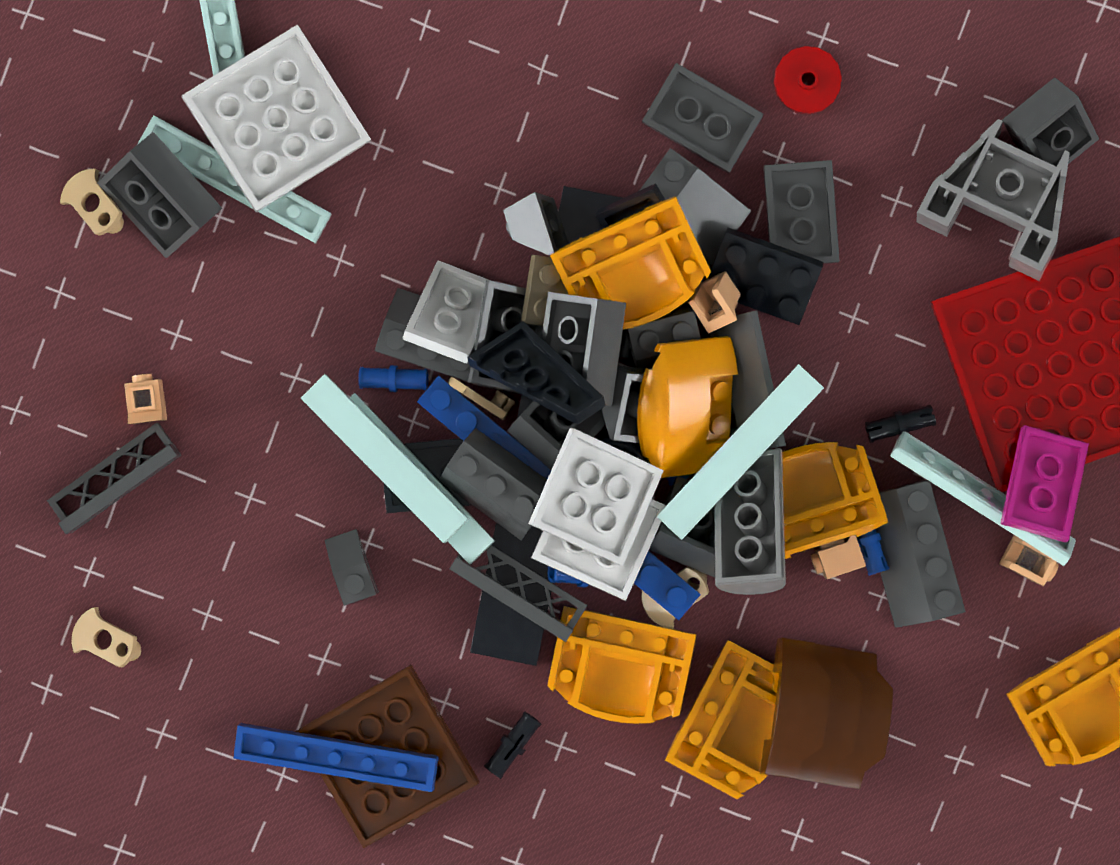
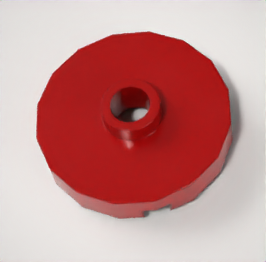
M803 46L791 50L782 57L775 70L773 84L777 97L786 107L795 113L811 115L822 112L834 102L840 92L842 76L839 65L831 54L818 47ZM804 74L813 76L814 83L808 86L802 82Z

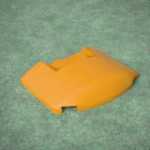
M676 196L646 207L641 212L585 238L581 237L550 254L569 295L626 303L623 329L647 324L678 308L695 293L694 290L699 286L704 276L707 279L711 273L710 267Z
M728 336L658 343L654 349L655 352L660 354L652 369L646 368L643 375L638 399L637 428L642 455L648 458L651 465L664 470L661 478L697 473L730 438L733 375L738 374L732 340Z
M838 442L804 445L782 452L785 559L791 558V554L856 535V537H859L888 523L864 446L856 445L857 450L838 446Z
M564 606L561 621L568 624L577 608ZM585 610L566 642L557 637L547 686L552 691L556 689L571 706L592 716L609 721L639 724L653 723L671 715L672 718L679 716L697 635Z
M1120 627L1087 643L1085 647L1036 676L1029 677L1007 693L1010 702L1046 766L1086 763L1105 756L1120 747Z
M727 640L710 669V673L684 723L677 732L664 761L735 799L744 796L741 793L746 792L757 784L759 785L768 776L760 774L764 740L771 739L779 679V673L773 672L774 664Z

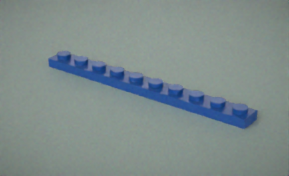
M440 376L434 380L418 399L417 403L463 441L477 428L541 476L548 479L551 470ZM650 551L647 552L634 584L677 620H680L701 594Z

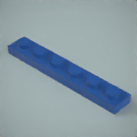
M245 723L237 725L233 759L432 792L435 789L439 758L436 755Z

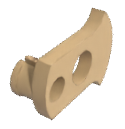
M87 169L75 174L66 183L61 194L60 204H71L94 234L98 236L107 232L115 234L121 231L124 225L123 212L98 185L99 170ZM91 194H97L100 199L99 206L95 211L88 212L85 207L86 199Z
M452 376L447 382L451 387L502 420L505 419L508 411L515 404V401L498 390L490 402Z
M688 566L677 573L678 576L701 594L693 605L708 595L707 574ZM690 578H697L700 584L692 583ZM642 590V603L648 616L658 625L673 629L675 617Z
M99 607L91 608L82 614L74 626L72 632L74 653L87 650L118 667H124L129 661H134L141 655V645L137 641V636L104 620L100 616ZM103 630H107L112 636L111 645L107 649L100 648L97 643V637ZM126 646H128V653H127V654H126V652H125Z

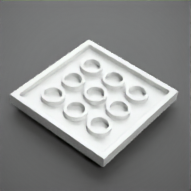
M298 25L182 95L184 102L255 212H258L371 141V138Z

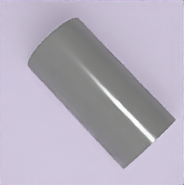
M781 448L767 449L714 505L715 584L722 591L733 594L755 595L774 592L786 585L783 457Z

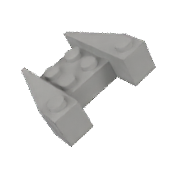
M998 119L980 136L978 141L955 160L948 170L932 182L917 211L916 222L947 237L963 205L1023 232L1010 256L1009 267L1040 281L1055 252L1058 240L1070 152L1064 151L1056 167L999 140L998 137L1001 134L1003 121Z

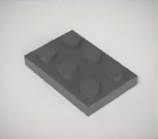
M676 63L643 118L642 123L729 174L764 114Z
M832 160L764 165L769 242L823 261V264L840 262Z

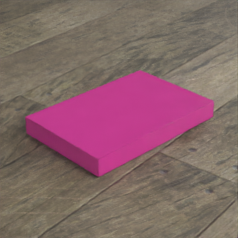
M1026 425L1021 427L1000 524L1061 542L1069 541L1089 443Z

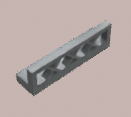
M157 422L52 496L47 502L61 520L58 523L65 534H71L182 455L159 422ZM154 433H157L166 447L154 456L143 454L145 440ZM139 445L138 453L129 452ZM123 455L137 457L134 470L127 475L115 474L119 458ZM142 458L148 459L147 461L141 464ZM111 465L110 473L102 471ZM95 475L108 476L109 482L106 490L99 495L88 493L92 477ZM114 478H120V480L114 483ZM84 484L83 492L74 491ZM69 494L82 496L80 508L69 516L58 503ZM87 497L93 498L92 500L86 503Z
M492 545L486 549L489 560L487 565L475 567L465 561L460 554L456 557L449 568L451 571L565 642L588 606ZM491 554L503 561L493 563ZM506 564L511 565L516 570L518 582L503 585L497 581L494 567ZM490 568L492 577L481 570ZM520 572L527 575L531 579L522 581ZM538 582L544 586L547 600L537 603L527 600L523 585ZM519 586L521 595L511 590L510 588ZM549 590L560 597L551 599ZM566 600L578 608L569 623L566 624L555 617L552 603ZM548 604L550 613L543 610L539 606Z

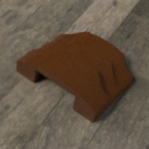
M778 638L773 672L779 673L772 734L771 739L764 740L760 774L860 789L865 771L882 760L886 755L891 723L893 688L877 670V654L815 644L814 642Z

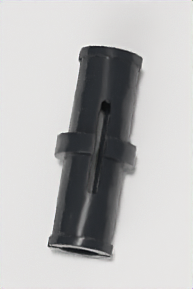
M927 405L926 407L904 413L899 410L895 411L893 416L865 422L866 433H869V442L873 443L888 437L900 436L903 431L910 432L929 426H936L935 415H932V406Z
M524 711L522 717L508 735L504 734L500 739L502 744L484 765L485 768L502 779L504 773L518 754L522 756L526 751L524 746L538 727L542 725L541 722Z

